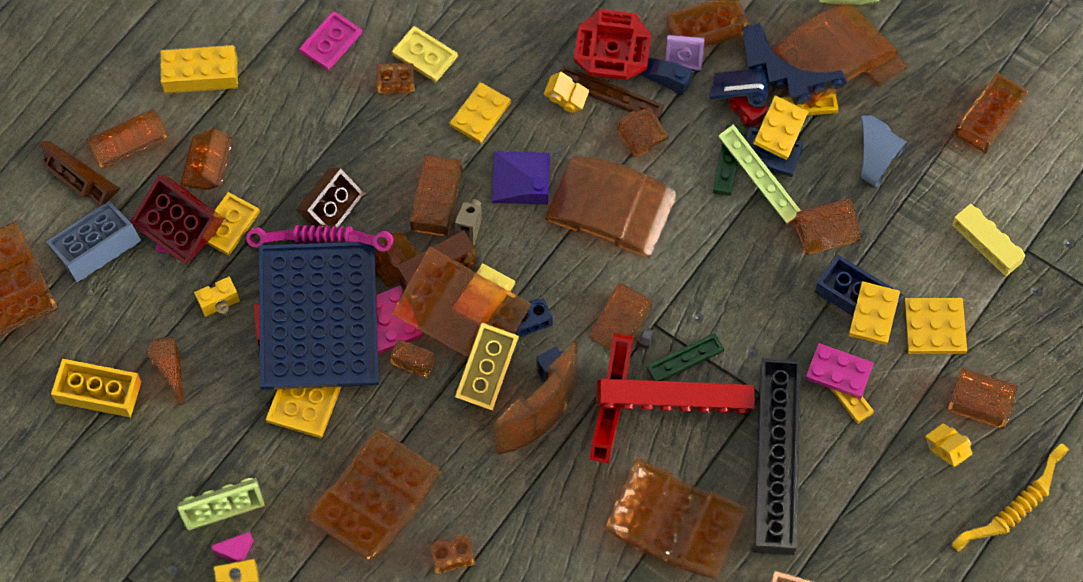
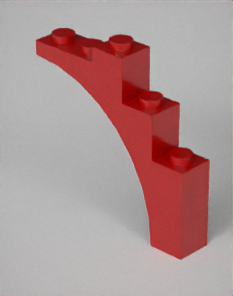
M614 333L606 379L627 380L633 336ZM600 406L589 460L609 464L622 406H614V409H602V406Z

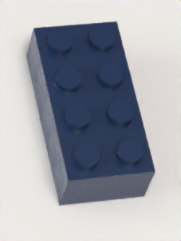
M837 255L817 282L815 293L854 316L862 281L893 288L840 255ZM902 293L899 294L896 310L901 304L903 298Z

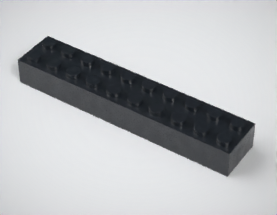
M761 359L754 553L795 555L797 548L801 360Z

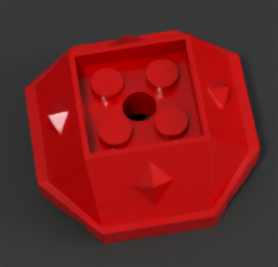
M599 9L593 16L579 25L574 62L589 76L627 80L647 70L651 34L636 13Z

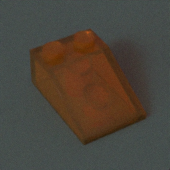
M619 282L600 314L590 337L609 348L612 347L614 333L633 336L634 338L652 310L653 300Z
M173 336L151 339V347H148V356L151 359L152 366H156L159 375L178 403L184 405L180 351Z

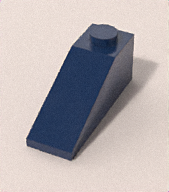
M648 58L647 70L639 73V75L684 95L692 82L693 70L675 62Z

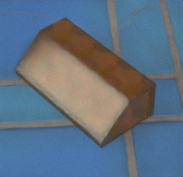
M152 109L86 139V142L100 167H109L114 164V161L120 158L121 160L126 159L135 151L141 152L146 150L150 144L163 142L168 137V134L160 116Z

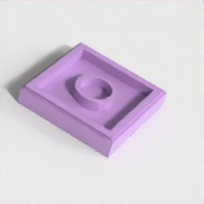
M668 35L665 61L678 63L688 69L701 70L704 38Z

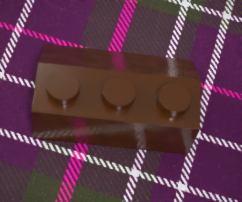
M329 168L296 210L308 223L316 228L319 225L323 226V229L325 226H330V229L333 226L338 228L364 195V192L341 168Z

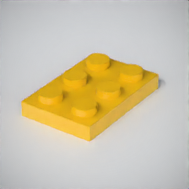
M480 82L450 121V127L481 144L511 104V99Z
M774 96L753 144L787 160L808 111Z
M228 192L215 209L225 219L207 244L230 256L259 215L260 209Z
M862 281L849 336L887 346L900 291Z

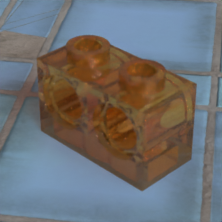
M377 64L378 93H408L415 91L414 64Z
M400 339L397 340L390 355L392 365L425 378L428 377L435 363L433 352Z
M460 535L454 537L453 540L446 542L445 540H439L430 545L436 574L475 565L469 536ZM459 548L467 549V552L464 554L457 553ZM441 552L448 554L444 559L438 558L437 555Z

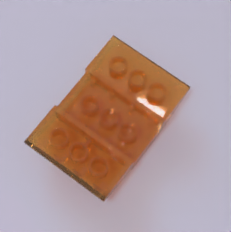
M845 4L829 9L810 19L783 39L773 49V52L789 65L801 70L826 73L842 70L848 81L866 69L870 71L896 55L898 50L853 4ZM830 88L821 93H812L813 100L808 101L806 104L812 108L815 106V103L820 100L823 101L825 97L834 94L840 88Z
M573 156L545 216V220L577 232L584 230L614 241L618 247L650 258L677 197V193L656 179L624 165L598 158Z
M17 221L0 228V336L58 310L56 302Z
M430 246L394 308L392 315L469 358L481 323L515 334L531 303Z
M574 341L548 368L549 379L528 400L520 396L494 423L496 453H508L532 443L545 434L560 419L572 399L577 383V341Z
M377 428L354 456V461L334 486L327 489L305 516V519L371 562L388 547L406 526L429 494L442 470Z
M637 458L605 529L627 544L658 560L697 575L716 579L747 507L712 491L708 493L673 477L672 473Z

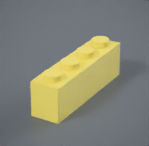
M969 204L954 217L952 226L1002 274L1008 276L1022 264L1025 258L1023 250L1019 246H1015L1005 233L998 230L994 222L988 220L979 208Z

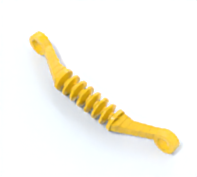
M1063 443L1060 444L1050 454L1043 475L1038 480H1035L1032 486L1027 487V492L1023 491L1021 496H1017L1016 502L1012 501L1010 503L1011 507L1006 506L1004 508L1005 512L1001 511L999 517L995 516L988 526L962 533L953 542L952 547L959 552L970 540L1007 534L1009 527L1013 528L1015 526L1014 522L1019 523L1021 521L1020 517L1024 518L1026 512L1030 513L1032 511L1031 507L1035 508L1037 502L1043 501L1042 497L1046 498L1049 495L1055 463L1069 449Z

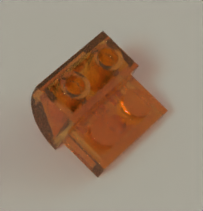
M650 107L638 113L635 110L618 123L616 128L635 158L651 151L652 146L667 140L669 136Z

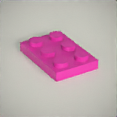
M333 11L299 48L300 53L329 71L362 34V29Z
M818 343L805 380L861 399L874 362Z

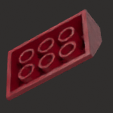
M158 175L130 220V223L187 265L216 234L225 218L170 177Z

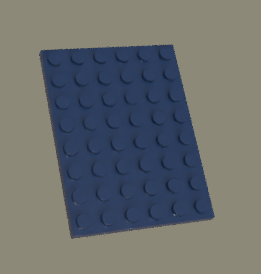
M360 242L259 245L261 390L379 385L375 247Z

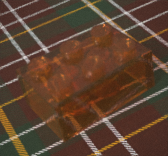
M961 368L947 411L1004 429L1010 416L1018 386Z

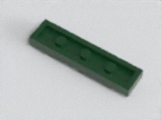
M726 125L725 130H727L732 125ZM735 126L743 136L744 128ZM723 142L713 193L731 196L738 162Z
M714 333L648 364L646 369L653 381H664L724 352V347Z

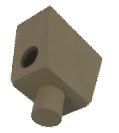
M472 199L470 203L464 202L455 221V235L464 230L473 245L475 244L482 221L480 201Z

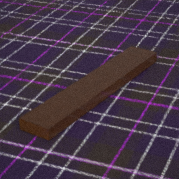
M563 65L560 72L573 79L572 82L575 84L579 83L588 89V96L653 122H657L664 108V105L567 66Z

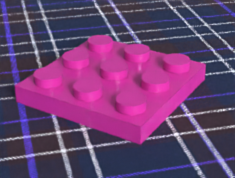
M401 286L376 295L378 355L423 337Z

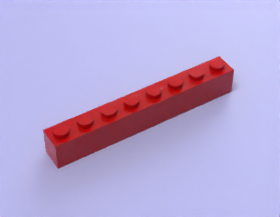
M600 379L596 382V405L602 406V409H614V406H622V410H633L634 407H641L643 411H651L653 408H660V411H672V408H676L680 412H691V409H698L699 413H709L710 410H717V413L721 414L729 413V411H736V414H748V411L755 409L754 385Z

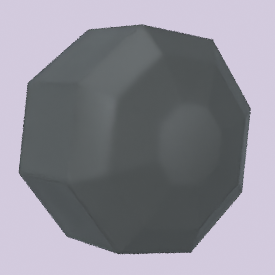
M643 329L639 338L640 347L647 349L650 347L653 330Z

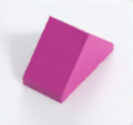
M248 532L212 546L215 556L231 563H237L245 560L254 541L251 533Z

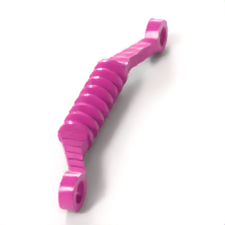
M296 225L294 229L268 233L256 227L251 229L246 235L248 244L255 248L269 241L294 240L296 244H300L302 240L304 244H307L308 241L313 244L316 240L317 243H323L324 239V243H330V240L332 243H337V241L339 243L345 241L360 242L375 246L379 251H387L394 242L393 236L387 231H380L376 236H371L370 234L353 230L351 226H348L345 231L344 226H340L338 230L337 226H333L332 229H330V226H325L323 229V226L319 225L316 230L314 225L310 229L307 225H304L303 228L301 225ZM252 234H258L260 241H255ZM379 238H386L388 245H382L379 242Z

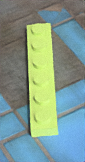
M734 125L718 136L786 224L802 214L799 207Z

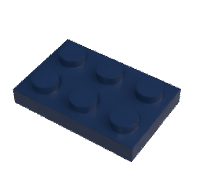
M750 127L746 141L770 171L793 177L804 143L795 141L788 159L785 160L754 145L753 142L759 129Z

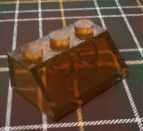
M215 127L193 136L180 185L203 190L219 187L223 181L222 176L227 165L226 160L231 149L232 137Z
M851 198L796 212L795 225L806 255L861 240L857 213Z

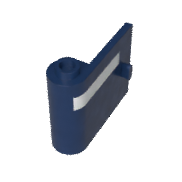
M749 69L715 73L710 99L747 96L748 103L756 108L762 107L766 103L770 84L768 71L766 69Z

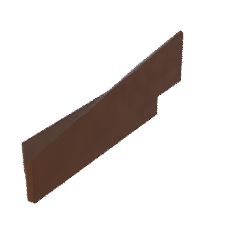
M51 141L38 143V147L42 148L44 159H42L43 166L81 197L89 195L98 206H102L119 191L120 188Z

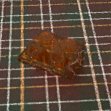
M403 232L390 233L393 236L394 242L389 250L379 251L375 248V270L388 287L399 282L397 266L418 255V252ZM383 238V240L380 243L382 245H388V241L386 240V238Z

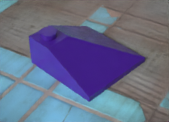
M494 151L492 203L548 204L550 153Z

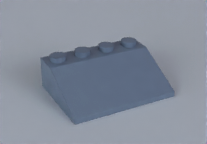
M108 201L46 241V243L74 280L79 282L95 270L102 268L112 259L117 258L127 249L134 247L141 239L128 219Z

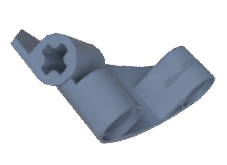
M872 115L861 116L863 130L861 179L877 187L891 161L905 149L907 141L892 133L890 127Z

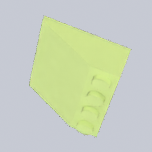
M247 478L239 484H228L217 491L209 490L198 497H187L182 502H179L178 510L187 529L191 530L263 507L265 504L257 479Z

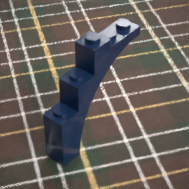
M760 23L742 28L748 67L757 70L766 69L769 82L774 89H783L789 86L790 98L794 104H805L813 100L812 93H821L826 89H837L848 84L847 77L842 70L828 73L810 72L798 69L783 61L771 49L765 30Z

